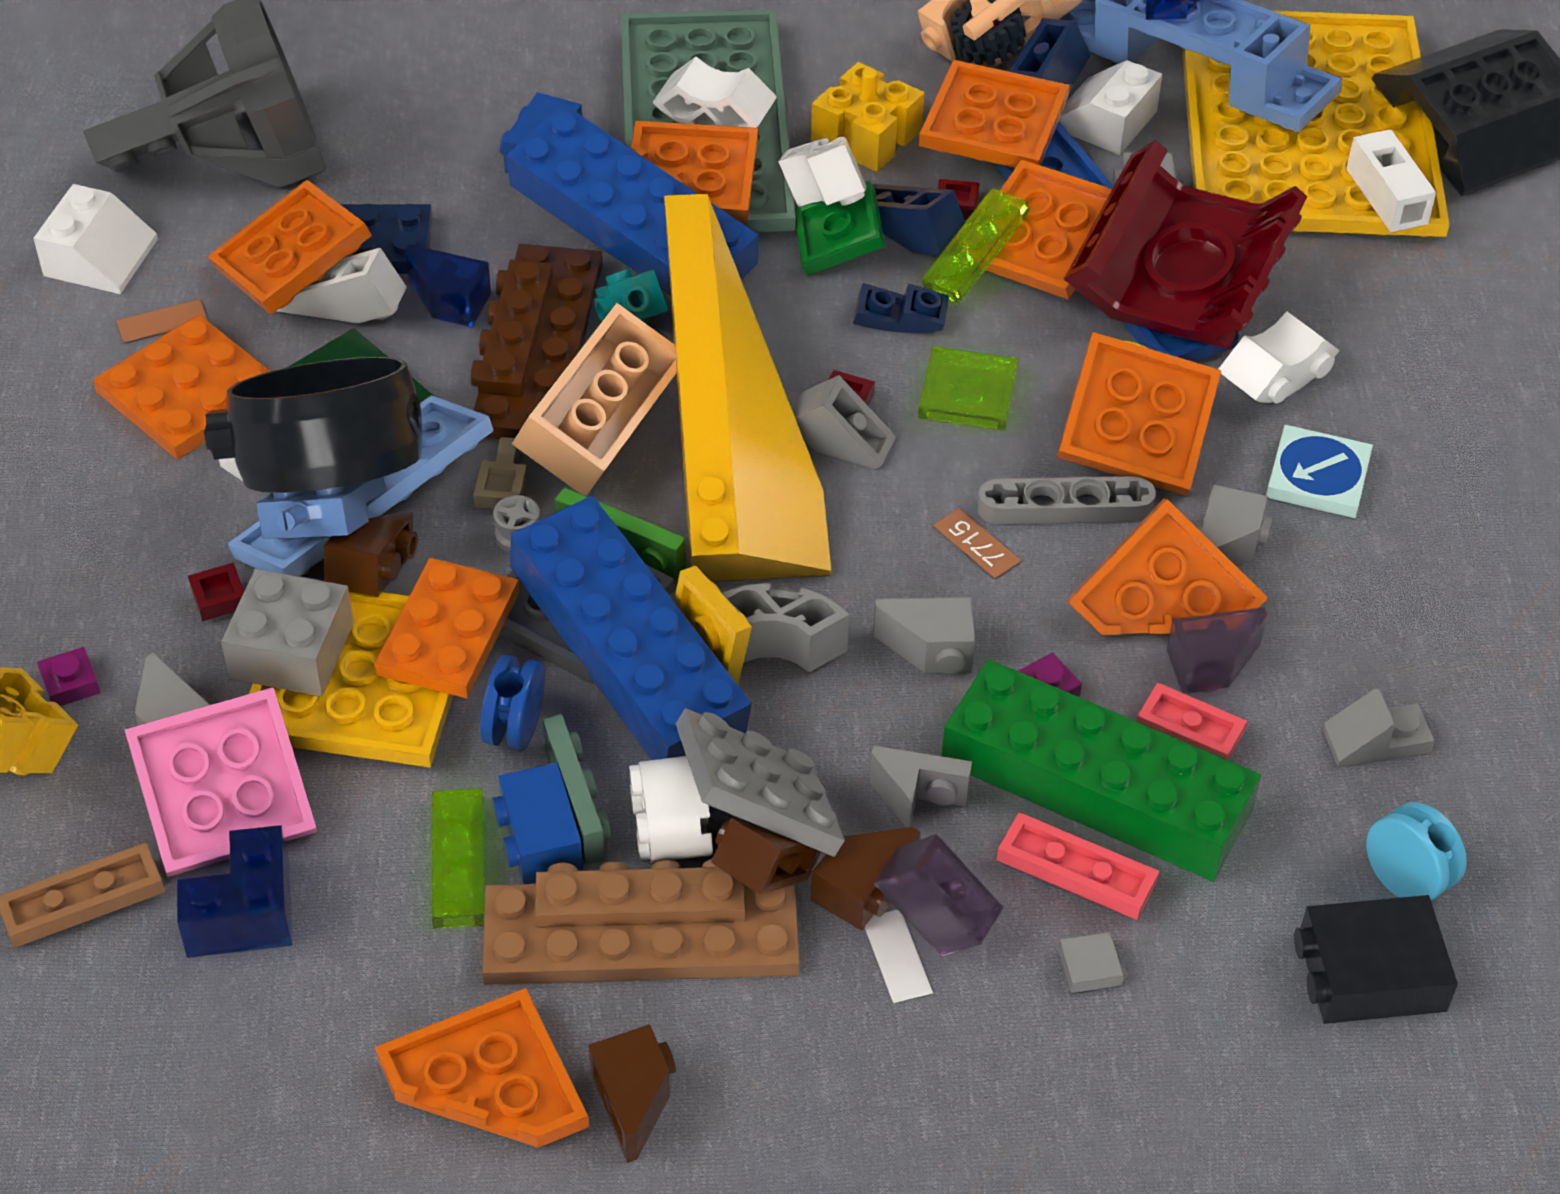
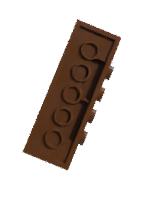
M519 243L515 260L510 259L507 270L498 271L496 294L500 298L499 300L491 299L488 307V324L492 325L491 330L482 329L480 335L479 352L483 356V360H474L471 368V385L478 387V395L473 411L489 416L494 430L485 438L498 440L501 437L515 438L530 414L583 347L596 294L595 289H597L603 265L602 251Z

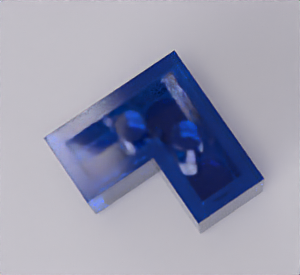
M282 825L229 831L230 873L177 879V923L187 958L292 946L289 857Z

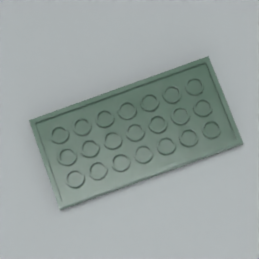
M776 9L621 13L625 145L631 149L635 121L679 123L662 112L652 102L671 74L694 57L699 58L708 66L723 72H739L750 68L777 98L759 126L756 127L758 128V146L748 223L742 224L754 232L795 231L794 197L778 162L785 152L789 150Z

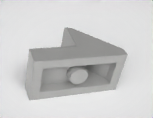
M1380 688L1371 690L1327 720L1322 728L1337 767L1430 754L1435 743L1419 704L1388 708Z
M873 745L869 783L908 828L912 824L916 799L931 801L938 805L966 807L972 761Z

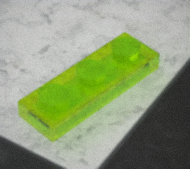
M992 188L921 279L924 288L949 295L950 301L960 304L1029 214L1027 201Z
M483 789L432 791L433 929L484 926Z

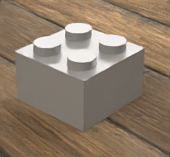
M255 569L221 640L229 679L323 697L354 624L348 586Z

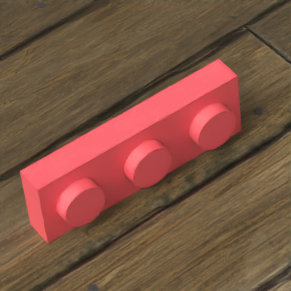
M1018 812L998 847L996 859L999 862L1135 920H1138L1157 884L1159 870L1021 812Z

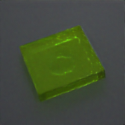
M932 346L919 403L918 418L1006 431L1019 358Z

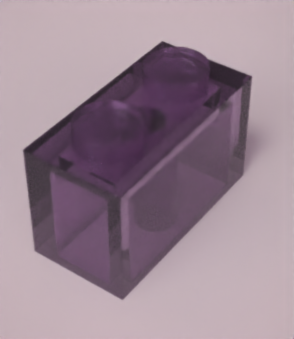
M937 834L897 848L874 882V885L940 956L980 945L1004 908Z

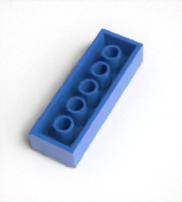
M561 103L507 154L510 186L638 274L654 269L661 290L671 296L664 196L697 193ZM712 204L742 280L758 264V234Z
M593 495L511 534L510 568L570 650L587 667L589 676L651 760L686 756L675 725L685 708L701 715L704 712L713 713L722 718L729 727L743 733L747 732L752 703Z

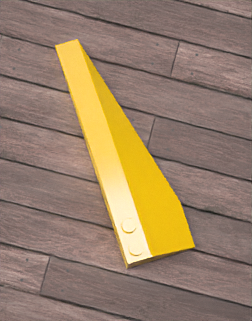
M708 194L664 196L690 567L696 565L710 581L831 575L824 490Z

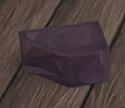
M1265 607L1172 620L1167 653L1182 693H1210L1218 689L1230 687L1261 645L1268 615Z

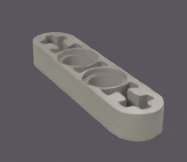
M1135 476L999 478L988 480L980 486L977 512L983 520L992 524L1143 521L1153 510L1156 490L1148 480ZM1085 494L1093 495L1101 502L1096 505H1085L1077 497ZM1045 495L1051 497L1055 503L1049 506H1040L1034 503L1032 498ZM1110 496L1114 497L1113 503L1109 502ZM1132 497H1136L1137 501H1132ZM1019 498H1023V504H1018ZM994 499H1000L1002 504L995 503Z

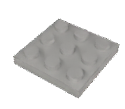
M687 708L684 709L675 725L703 803L835 857L845 840L836 821V814L831 809L825 794V788L818 778L814 762L810 757L796 749H789L787 752L773 746L768 739L757 732L749 730L743 733L731 728L722 718L713 713L704 712L701 715Z

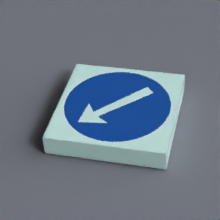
M1284 425L1266 496L1269 499L1356 518L1373 444Z

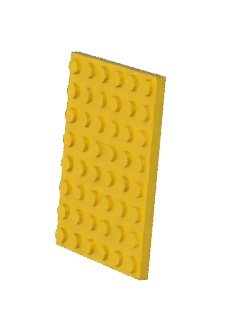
M1274 11L1310 24L1307 65L1342 78L1341 92L1299 132L1283 128L1278 124L1249 115L1242 110L1229 106L1231 65L1217 62L1213 58L1182 48L1193 188L1251 203H1263L1296 186L1308 197L1300 211L1302 218L1293 230L1295 232L1447 237L1450 223L1432 122L1415 100L1393 108L1372 81L1373 75L1377 72L1421 57L1414 16ZM1390 129L1436 191L1427 225L1391 233L1346 169L1353 137Z

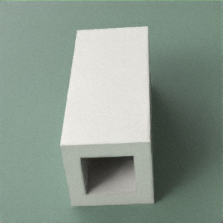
M1390 129L1353 137L1346 169L1390 233L1427 225L1436 191L1393 131Z

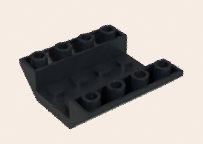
M1499 29L1377 72L1372 77V81L1393 108L1415 100L1450 145L1440 163V169L1461 196L1560 160V58L1537 30Z

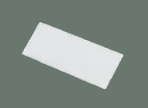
M901 909L885 912L881 917L873 915L865 925V930L893 1004L933 994Z

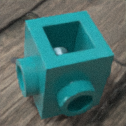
M630 268L605 277L608 285L595 289L598 297L595 299V308L601 321L605 319L616 303L648 326L650 325L647 318L668 311L654 269L632 276Z

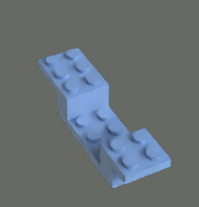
M1083 0L1078 6L1059 19L1076 21L1088 51L1107 58L1114 63L1119 64L1126 60L1133 62L1160 38L1183 49L1213 58L1217 62L1231 65L1229 106L1296 132L1302 130L1341 92L1342 78L1307 65L1310 24L1243 0Z

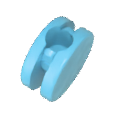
M1419 802L1404 803L1388 815L1377 820L1368 831L1366 851L1370 865L1380 882L1398 898L1429 895L1430 900L1433 901L1443 894L1444 891L1459 883L1465 874L1467 857L1459 833L1442 813L1429 805Z

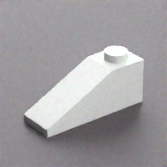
M376 248L343 258L330 268L322 279L308 285L294 296L290 304L278 309L277 312L352 323H362L373 319L384 320L397 311L398 304L407 287L382 249Z

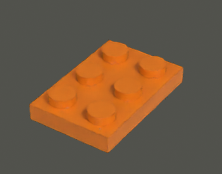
M429 558L374 663L376 675L468 699L520 592L519 579Z

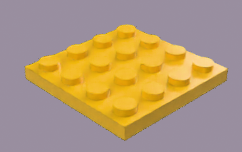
M349 592L354 624L323 697L274 687L292 748L431 768L454 695L377 676L374 664L409 596L382 592L379 597ZM253 683L249 694L272 687Z

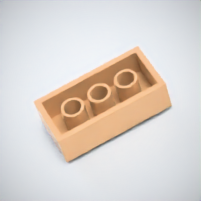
M616 303L530 414L512 442V445L578 493L587 496L677 374L675 345Z

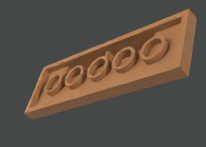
M661 860L655 862L650 869L630 870L628 865L616 861L607 862L601 865L599 870L578 871L572 864L557 863L550 866L547 872H536V884L485 885L482 972L484 985L799 976L795 883L759 894L711 863V860L706 861L702 868H681L675 861Z

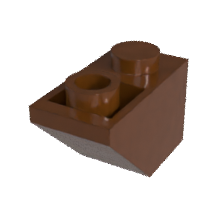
M402 511L368 518V523L349 535L331 536L324 544V581L347 585L349 592L379 597L390 581L396 580L400 569L406 561L412 559L416 553L418 534L413 531V513Z
M913 827L843 836L845 841L835 857L826 854L812 871L811 901L862 931L873 915L881 917L886 912L894 897V890L902 880L909 882L917 873L922 862V855L919 854L921 832Z

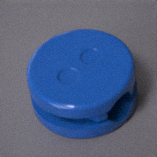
M502 655L498 658L487 683L481 711L480 735L485 744L498 746L507 730V745L509 749L524 751L528 747L537 727L544 697L545 668L541 662L528 660L523 668L520 669L517 657Z

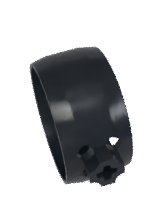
M358 357L336 359L260 374L240 381L227 390V409L211 410L205 414L206 427L204 436L207 450L212 452L214 460L235 458V463L244 485L251 490L260 492H304L357 484L406 469L419 461L422 456V413L420 402L406 362L397 358Z

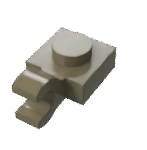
M501 437L495 462L481 461L473 493L474 507L494 509L496 504L506 497L524 495L528 478L527 465L520 464L521 455L517 453V448L512 445L515 438Z

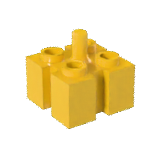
M857 62L840 77L839 86H830L812 103L811 141L828 138L830 143L839 137H845L856 162L878 172L895 156L896 143L905 147L920 133L923 126L925 92L899 80L887 83L884 81V73Z
M0 667V773H7L9 770L22 776L29 773L52 774L78 724L56 702H47L42 697L44 690L22 668Z

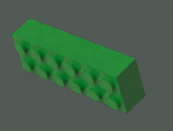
M987 659L944 726L941 756L972 761L971 776L1212 882L1215 881L1253 810L1261 778L1260 773L990 659Z

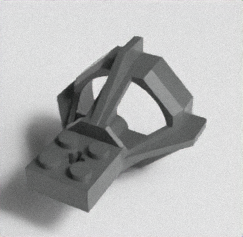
M234 0L224 4L211 17L212 21L154 75L161 102L83 130L95 162L110 169L114 168L115 171H121L139 163L137 157L146 153L154 154V157L170 153L178 149L175 143L178 141L185 154L190 157L280 188L320 174L326 170V165L320 152L321 149L297 87V82L261 0ZM214 34H217L223 55L229 67L228 71L219 75L206 45V42ZM247 112L264 150H248L235 115Z

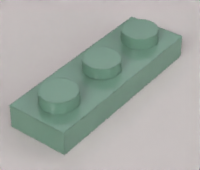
M562 714L544 718L545 749L550 764L558 762L581 840L582 857L585 865L605 860L604 839L611 838L610 825L604 808L595 809L592 799L597 798V791L591 770L582 771L579 761L583 760V751L578 733L576 731L568 732Z

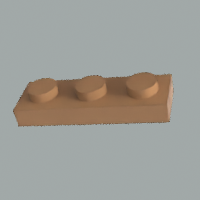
M145 842L0 895V913L14 949L165 893L148 845Z

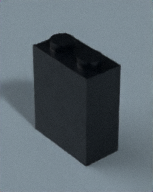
M1429 895L1307 906L1301 927L1295 929L1294 944L1299 959L1306 960L1309 970L1307 975L1308 996L1312 1004L1319 1005L1324 1024L1448 1011L1458 982Z

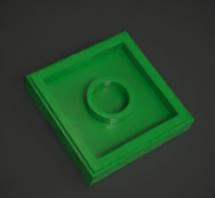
M870 180L865 182V196L854 203L842 206L840 201L826 205L825 201H818L795 209L801 265L807 276L885 247L876 190Z

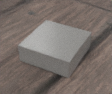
M1110 932L1060 939L1058 951L1071 993L1122 986L1124 975Z

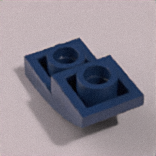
M863 283L858 294L853 324L902 333L942 331L945 325L949 295L909 283L904 295Z

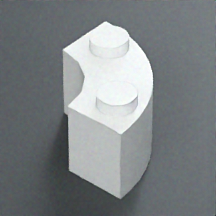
M694 57L671 74L652 103L679 123L756 128L777 96L750 68L739 72H723L708 66L699 58Z
M839 137L830 143L828 138L797 146L787 150L778 161L798 207L818 201H825L826 205L840 201L841 205L844 206L854 203L865 196V181L845 137Z
M1286 311L1265 332L1253 337L1244 335L1220 366L1219 370H1222L1221 374L1254 400L1261 403L1274 402L1278 404L1286 397L1300 390L1315 377L1318 379L1324 377L1333 367L1334 357L1340 350Z

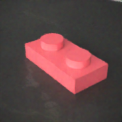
M1158 682L1137 715L1136 720L1139 723L1227 760L1232 756L1245 733L1247 720Z

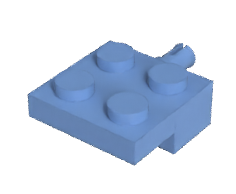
M380 477L357 484L322 490L272 493L256 502L263 539L349 535L369 522L366 503L386 491L384 479Z

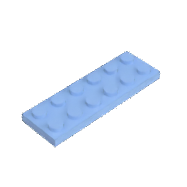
M432 395L421 402L422 456L419 461L410 467L383 477L386 491L366 503L368 518L381 516L398 502L410 497L415 489L431 477L442 473L447 465L463 453L474 449L482 439L494 431L489 416ZM258 521L230 541L228 546L234 559L256 569L303 577L312 566L324 558V544L331 536L263 539L260 521Z

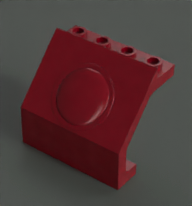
M1154 140L1130 155L1064 280L1113 320L1229 349L1237 332L1242 330L1252 319L1254 311L1251 309L1257 297L1268 287L1270 283L1268 275L1273 265L1285 253L1286 246H1284V243L1289 233L1301 221L1302 215L1300 211L1308 196L1294 186L1266 202L1251 203L1188 187L1180 183L1160 166L1168 150L1157 140Z

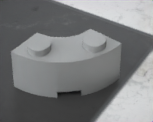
M760 583L737 587L722 593L738 612L744 614L752 626L744 663L757 658L778 657L794 662L810 673L848 651L849 614L834 601L817 592L802 587L800 588V593L771 589V583Z

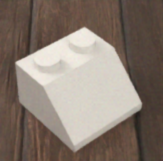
M1126 60L1092 75L1067 100L1059 122L1071 136L1121 155L1157 112L1163 74L1148 69L1141 64Z
M72 184L34 237L43 276L117 294L123 292L158 240L157 233L111 192Z

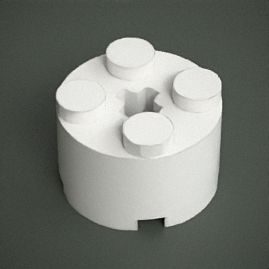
M680 756L638 762V765L629 766L630 793L633 814L636 815V836L640 862L650 860L652 864L661 860L674 861L712 856V833H707L706 828L708 818L710 817L709 805L701 801L687 757Z

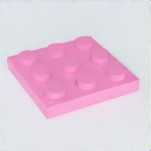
M274 687L125 729L167 877L317 833Z

